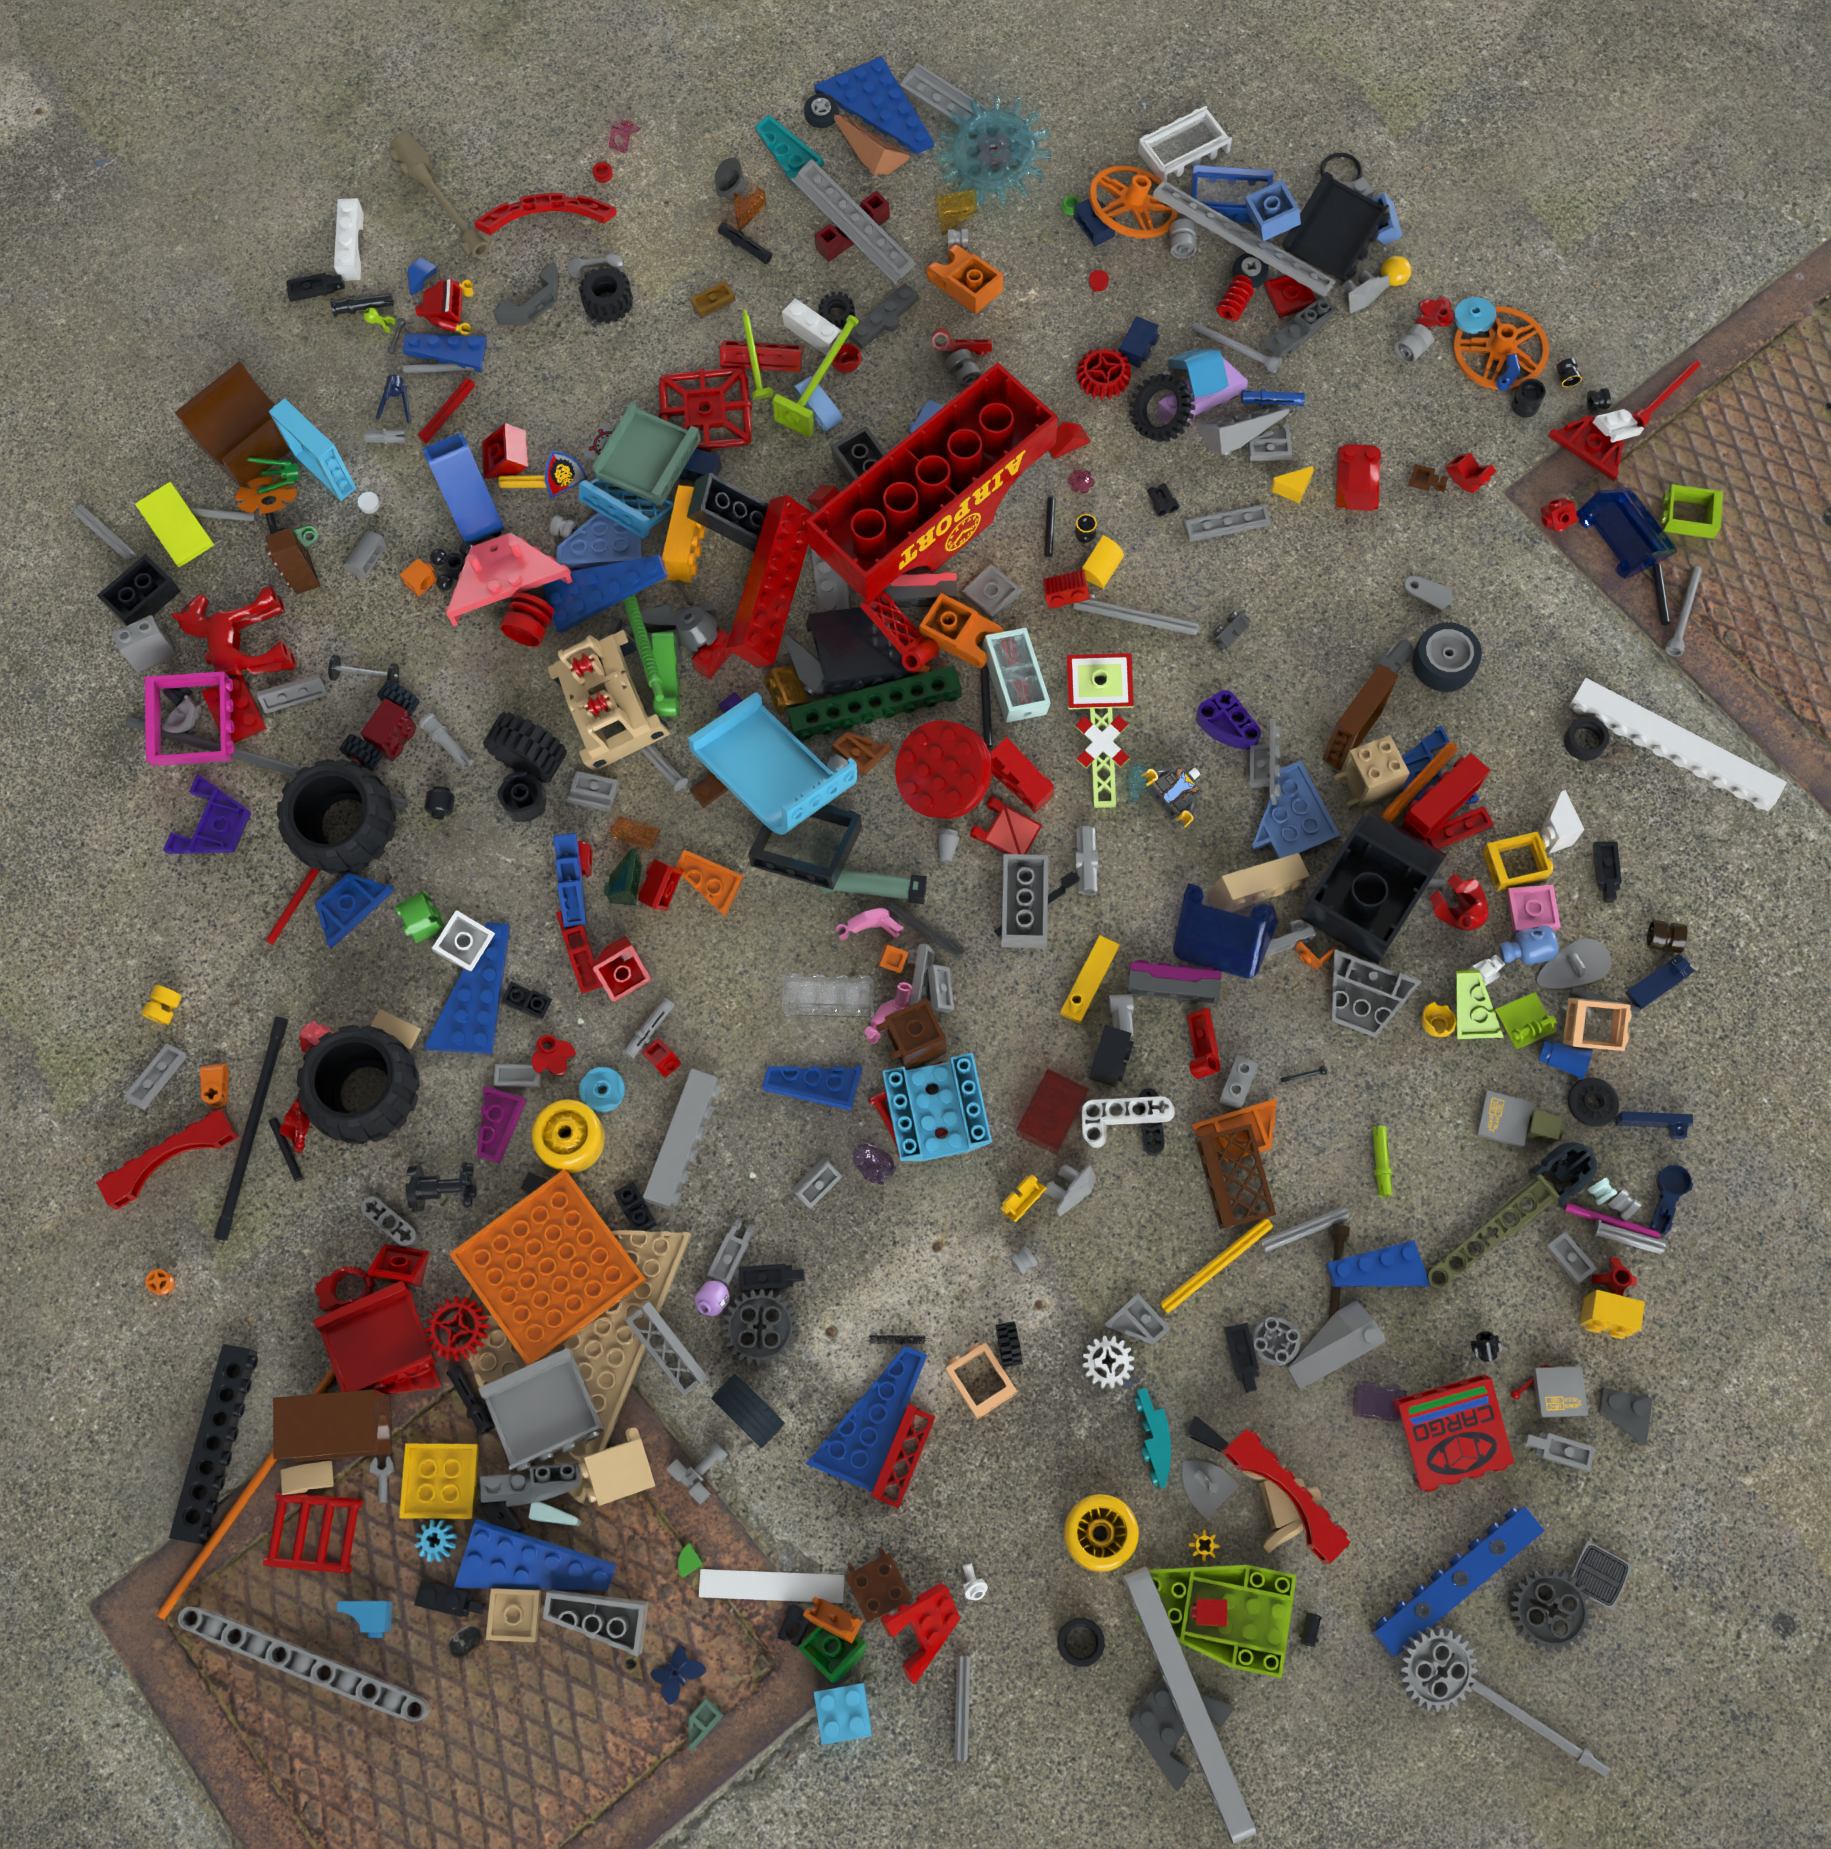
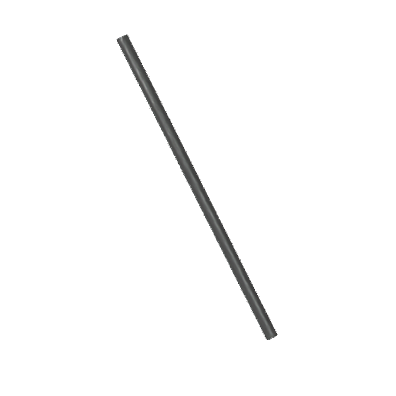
M128 716L126 726L145 731V720ZM161 729L162 737L211 752L221 751V743L186 732L170 733ZM234 747V754H231V758L294 777L297 776L295 773L302 768ZM390 794L395 807L405 810L408 805V799Z

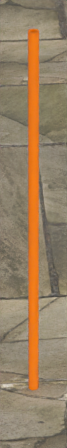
M332 1366L312 1394H324L336 1377ZM273 1450L156 1615L165 1620L275 1464L277 1459H273Z

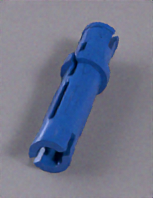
M1261 389V391L1242 390L1241 404L1304 406L1305 393L1266 392V389Z

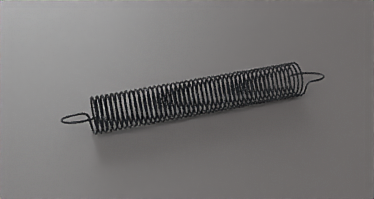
M869 1335L872 1344L875 1342V1337L878 1344L881 1343V1337L884 1344H887V1337L890 1344H893V1338L896 1344H899V1338L902 1344H905V1338L907 1339V1344H911V1339H913V1344H917V1339L919 1344H923V1339H930L925 1338V1335L921 1337L920 1335L915 1337L914 1335L909 1337L908 1335L903 1337L902 1335L897 1337L896 1335L891 1337L890 1335Z

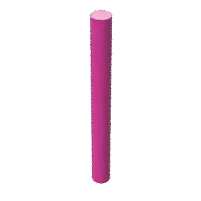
M1568 1202L1564 1208L1565 1212L1593 1221L1600 1219L1601 1223L1656 1239L1660 1237L1659 1231Z

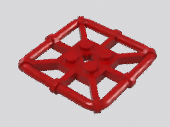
M742 367L712 370L701 368L699 371L662 375L659 378L660 409L658 410V417L669 422L671 416L684 415L685 424L681 428L689 430L693 426L698 429H704L705 442H699L696 449L711 452V449L740 447L751 443L752 423L750 410L752 409V402L749 399L748 378L746 371ZM730 376L720 387L706 388V378ZM700 379L701 389L685 390L674 381ZM739 380L741 401L725 402V393ZM668 387L683 397L684 406L668 408ZM703 406H707L709 409L706 412L700 411L703 409ZM742 410L744 432L727 420L726 411ZM724 427L738 438L710 441L709 428Z

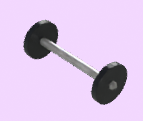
M333 655L329 661L328 676L332 681L338 679L340 671L384 677L389 681L392 680L394 683H398L399 666L396 663H391L387 673L341 666V659L338 655Z

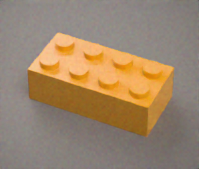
M678 485L662 555L668 574L667 580H681L692 583L693 576H696L698 572V563L696 561L697 557H701L702 545L700 543L701 539L705 538L706 527L687 518L694 487Z

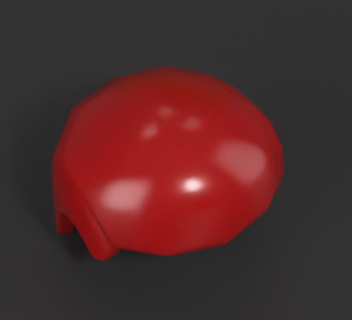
M845 344L840 348L831 364L840 373H851L858 368L862 361L861 352L856 346Z

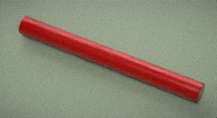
M311 867L265 941L271 945L275 943L320 870H315Z

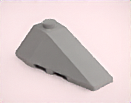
M1276 406L1252 411V415L1235 414L1233 419L1222 420L1221 417L1197 423V428L1210 451L1217 452L1219 455H1229L1232 450L1241 448L1289 414V409Z
M1355 1300L1338 1310L1329 1319L1311 1342L1288 1366L1287 1370L1300 1390L1386 1342V1339L1375 1320Z

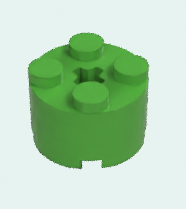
M424 890L395 906L397 914L405 922L402 924L407 936L412 935L416 943L444 930L443 927L445 926L437 906H433L429 902L432 898Z

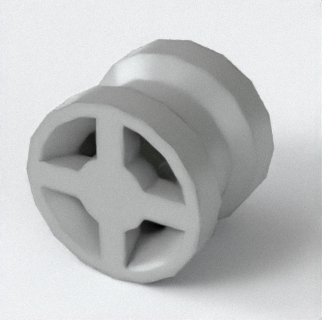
M1025 1245L1021 1247L1020 1252L1009 1256L1011 1262L1022 1276L1026 1274L1027 1269L1038 1265L1036 1259Z

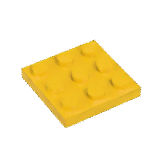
M405 1443L399 1518L474 1519L479 1445Z

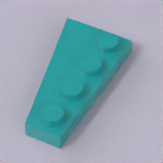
M770 115L766 116L755 126L756 133L791 182V179L795 178L798 172L811 159L820 168L824 165V160Z

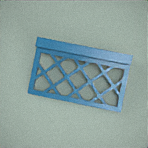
M598 478L590 482L584 480L579 483V501L643 539L649 535V529L673 511L674 504L667 499L662 505L666 509H656L655 506L660 505L648 500L639 499V496L621 488L620 490H608V487L616 486ZM598 487H605V490H601ZM613 496H621V499H616ZM624 496H636V499H625ZM630 506H637V509H633ZM641 506H652V509H641Z

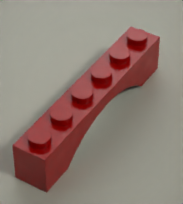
M221 1109L211 1111L203 1120L187 1125L184 1131L167 1137L164 1143L157 1147L145 1150L143 1155L137 1159L128 1160L120 1169L106 1173L96 1184L107 1205L118 1210L135 1200L149 1176L170 1158L194 1149H220L239 1138V1135L225 1112Z
M1248 1429L1240 1431L1221 1452L1237 1470L1248 1471L1262 1476L1274 1483L1287 1495L1301 1518L1306 1536V1545L1324 1565L1331 1564L1351 1543L1347 1538V1532L1340 1525H1335L1329 1519L1330 1514L1324 1507H1318L1312 1500V1494L1305 1487H1300L1294 1481L1296 1478L1289 1469L1282 1468L1277 1462L1278 1457L1270 1449L1266 1450L1260 1444L1261 1439L1254 1431H1249Z

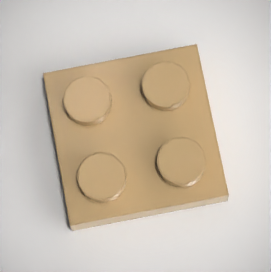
M491 1588L486 1640L537 1642L541 1591Z

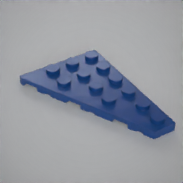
M882 56L814 85V90L817 94L830 95L836 100L841 109L851 115L859 116L863 119L864 123L873 126L874 129L886 136L890 135L895 138L900 145L906 146L913 153L919 154L934 147L933 139Z

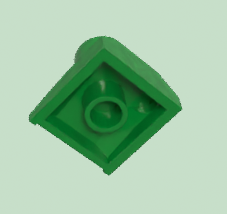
M818 1626L802 1645H799L797 1648L834 1684L844 1678L864 1655L867 1644L858 1635H856L851 1644Z

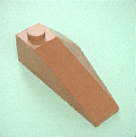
M834 115L837 125L860 161L869 168L868 171L877 176L879 174L889 175L909 160L910 155L899 147L883 142L882 137L867 132V128L848 117Z

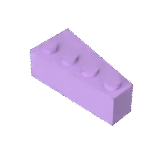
M1224 358L1223 362L1229 386L1210 395L1194 397L1195 401L1191 402V404L1195 405V410L1190 411L1194 415L1193 418L1197 414L1210 411L1216 405L1221 403L1223 405L1229 402L1235 396L1240 397L1242 390L1246 391L1248 380ZM1188 378L1185 381V383L1188 385L1187 387L1191 389L1190 381ZM1173 392L1159 402L1157 416L1165 424H1168L1174 418L1177 411V398Z

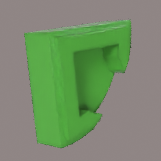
M690 1543L684 1547L678 1560V1569L682 1578H685L703 1565V1562Z

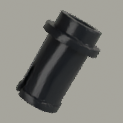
M1306 1612L1303 1632L1299 1634L1301 1644L1315 1647V1644L1319 1642L1317 1635L1320 1621L1322 1620L1321 1616Z

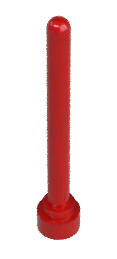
M1694 360L1645 409H1639L1632 415L1638 422L1636 424L1638 427H1644L1649 422L1650 414L1700 367V361Z

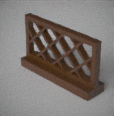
M1251 1124L1195 1138L1219 1229L1276 1215ZM1246 1130L1249 1140L1244 1147L1234 1139L1238 1132ZM1222 1137L1229 1141L1223 1152L1215 1148L1213 1138ZM1231 1144L1243 1150L1237 1161L1226 1155ZM1246 1152L1254 1157L1255 1163L1252 1169L1240 1163ZM1224 1158L1235 1164L1229 1175L1223 1172L1220 1167ZM1238 1166L1249 1172L1244 1183L1233 1178ZM1252 1175L1260 1179L1261 1187L1258 1192L1247 1186ZM1230 1180L1241 1187L1236 1198L1227 1192L1226 1187ZM1244 1189L1255 1195L1250 1206L1239 1201ZM1258 1198L1266 1202L1269 1212L1261 1214L1253 1209ZM1236 1203L1247 1209L1243 1219L1235 1220L1233 1209ZM1250 1212L1255 1214L1254 1216L1248 1217Z

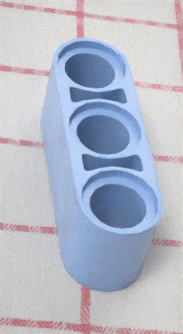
M810 376L793 386L798 400L813 377ZM818 384L804 407L813 411L814 420L826 432L843 422V418L837 407Z

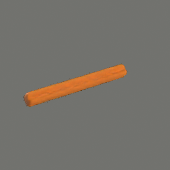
M1448 742L1381 816L1392 822L1457 752L1458 747L1453 742Z

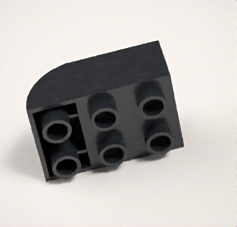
M1367 809L1309 897L1300 919H1303L1305 922L1378 965L1447 854L1372 810Z

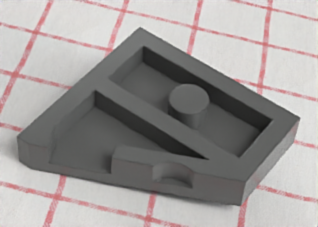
M1602 1388L1598 1413L1607 1420L1614 1422L1617 1428L1628 1433L1637 1440L1639 1445H1647L1653 1399Z

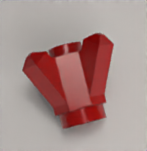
M1609 1258L1610 1270L1607 1273L1592 1275V1284L1605 1285L1612 1294L1623 1296L1624 1290L1628 1286H1637V1277L1633 1276L1626 1267H1623L1619 1258Z

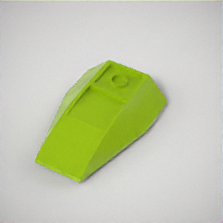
M1251 1565L1148 1570L1178 1642L1231 1668L1282 1678L1297 1575ZM1197 1598L1227 1600V1627L1196 1625V1620H1192V1604H1197ZM1136 1616V1621L1140 1623L1138 1616Z

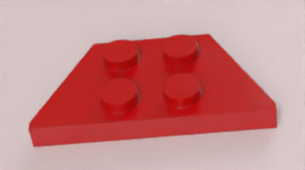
M1589 415L1581 418L1579 421L1566 424L1564 428L1550 431L1549 438L1612 481L1617 479L1624 439L1611 442V437L1605 436L1593 423L1594 417Z

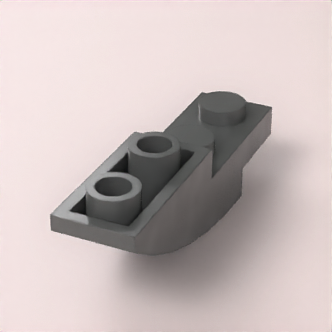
M1321 297L1298 313L1293 322L1268 338L1265 346L1279 358L1287 352L1289 354L1293 353L1310 339L1333 316L1337 309Z
M701 602L696 606L681 607L672 612L669 604L657 605L648 610H640L646 632L649 633L677 629L676 621L684 611L693 607L701 608L716 618L713 602Z
M579 1463L530 1466V1473L481 1476V1503L506 1501V1507L535 1503L564 1494L580 1486Z

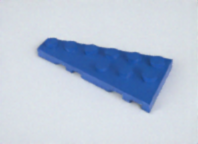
M659 555L571 571L570 576L573 582L570 584L558 579L542 586L547 602L555 612L553 621L556 630L563 633L662 580L668 574L663 559Z
M486 923L485 928L494 932L495 935L473 970L470 972L463 968L424 1046L425 1050L493 1055L510 934V925L508 923Z

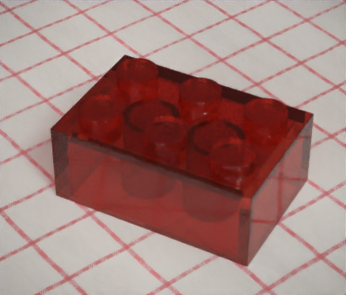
M1047 1069L1017 1127L1016 1135L1058 1156L1088 1096L1089 1088Z

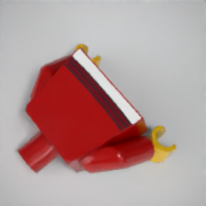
M452 279L440 280L436 285L424 291L423 303L415 306L416 314L419 317L424 316L433 326L454 333L459 331L460 335H470L468 332H464V330L471 331V326L468 323H462L461 325H457V323L461 322L462 292L467 297L474 294L472 282L465 280L462 284H459V281H453Z

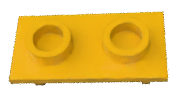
M1034 1175L1026 1176L1016 1187L1020 1194L1017 1195L1015 1192H1012L1001 1203L1000 1209L1003 1211L1002 1214L1017 1222L1047 1188L1037 1182L1038 1179Z

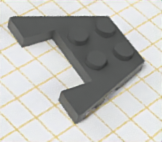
M1158 1679L1129 1722L1172 1787L1178 1791L1191 1772L1171 1757L1170 1753L1185 1730L1165 1681ZM1200 1694L1210 1719L1222 1727L1234 1710V1707Z

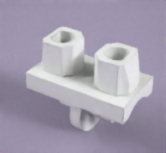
M1494 955L1491 959H1484L1478 962L1469 970H1479L1484 984L1487 986L1501 976L1498 971L1505 963L1497 955Z

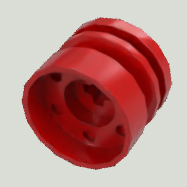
M521 592L514 593L508 606L509 612L505 613L499 626L500 631L519 644L528 647H539L546 634L545 628L549 627L550 620H552L555 614L554 609L544 600L534 595Z

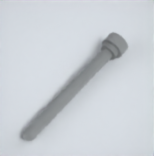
M1194 322L1191 326L1194 331L1263 363L1267 370L1274 374L1280 367L1282 358L1276 355L1266 356L1197 322Z
M1700 566L1693 568L1674 637L1666 645L1665 652L1671 656H1681L1685 648L1682 638L1702 572Z

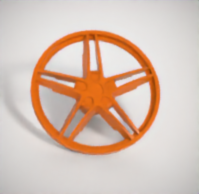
M1113 166L1106 168L1094 177L1089 189V201L1099 219L1111 229L1130 237L1153 238L1169 231L1171 223L1176 220L1178 215L1175 209L1161 203L1152 195H1147L1151 187L1150 180L1158 185L1162 183V180L1154 174L1137 167ZM1114 172H1132L1137 174L1132 178L1129 187L1116 179L1112 180L1106 176ZM1098 184L1117 198L1104 208L1100 207L1096 197ZM1131 211L1141 230L1123 226L1111 218ZM1148 211L1169 212L1171 217L1164 225L1154 229Z
M1494 306L1496 313H1507L1517 316L1530 325L1516 329L1511 324H1502L1496 316L1493 324L1496 333L1493 332L1491 327L1488 330L1489 338L1471 337V339H1461L1463 330L1458 328L1453 341L1454 357L1459 368L1472 381L1486 388L1499 390L1495 379L1504 361L1507 360L1506 356L1517 354L1520 369L1529 374L1520 380H1516L1508 390L1517 389L1524 380L1536 379L1543 371L1549 356L1548 339L1542 327L1526 313L1510 307ZM1532 329H1535V331L1531 332L1530 334L1528 333L1527 335H1525L1524 337L1520 338L1519 340H1516V338H1518V337L1524 335L1525 333L1531 331ZM1535 334H1538L1542 344V357L1539 365L1517 347ZM1461 351L1490 354L1483 377L1468 366ZM1494 360L1499 363L1492 379L1489 380L1487 376Z

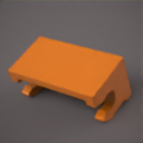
M814 1597L812 1599L814 1602L812 1610L806 1609L803 1616L813 1624L852 1644L864 1620L822 1598Z

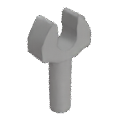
M387 1456L386 1468L380 1470L379 1458L375 1457L370 1464V1473L378 1477V1503H388V1476L396 1471V1464L391 1457Z

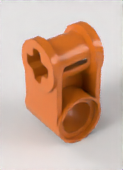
M225 1063L201 1066V1098L211 1108L222 1109L228 1103V1067Z

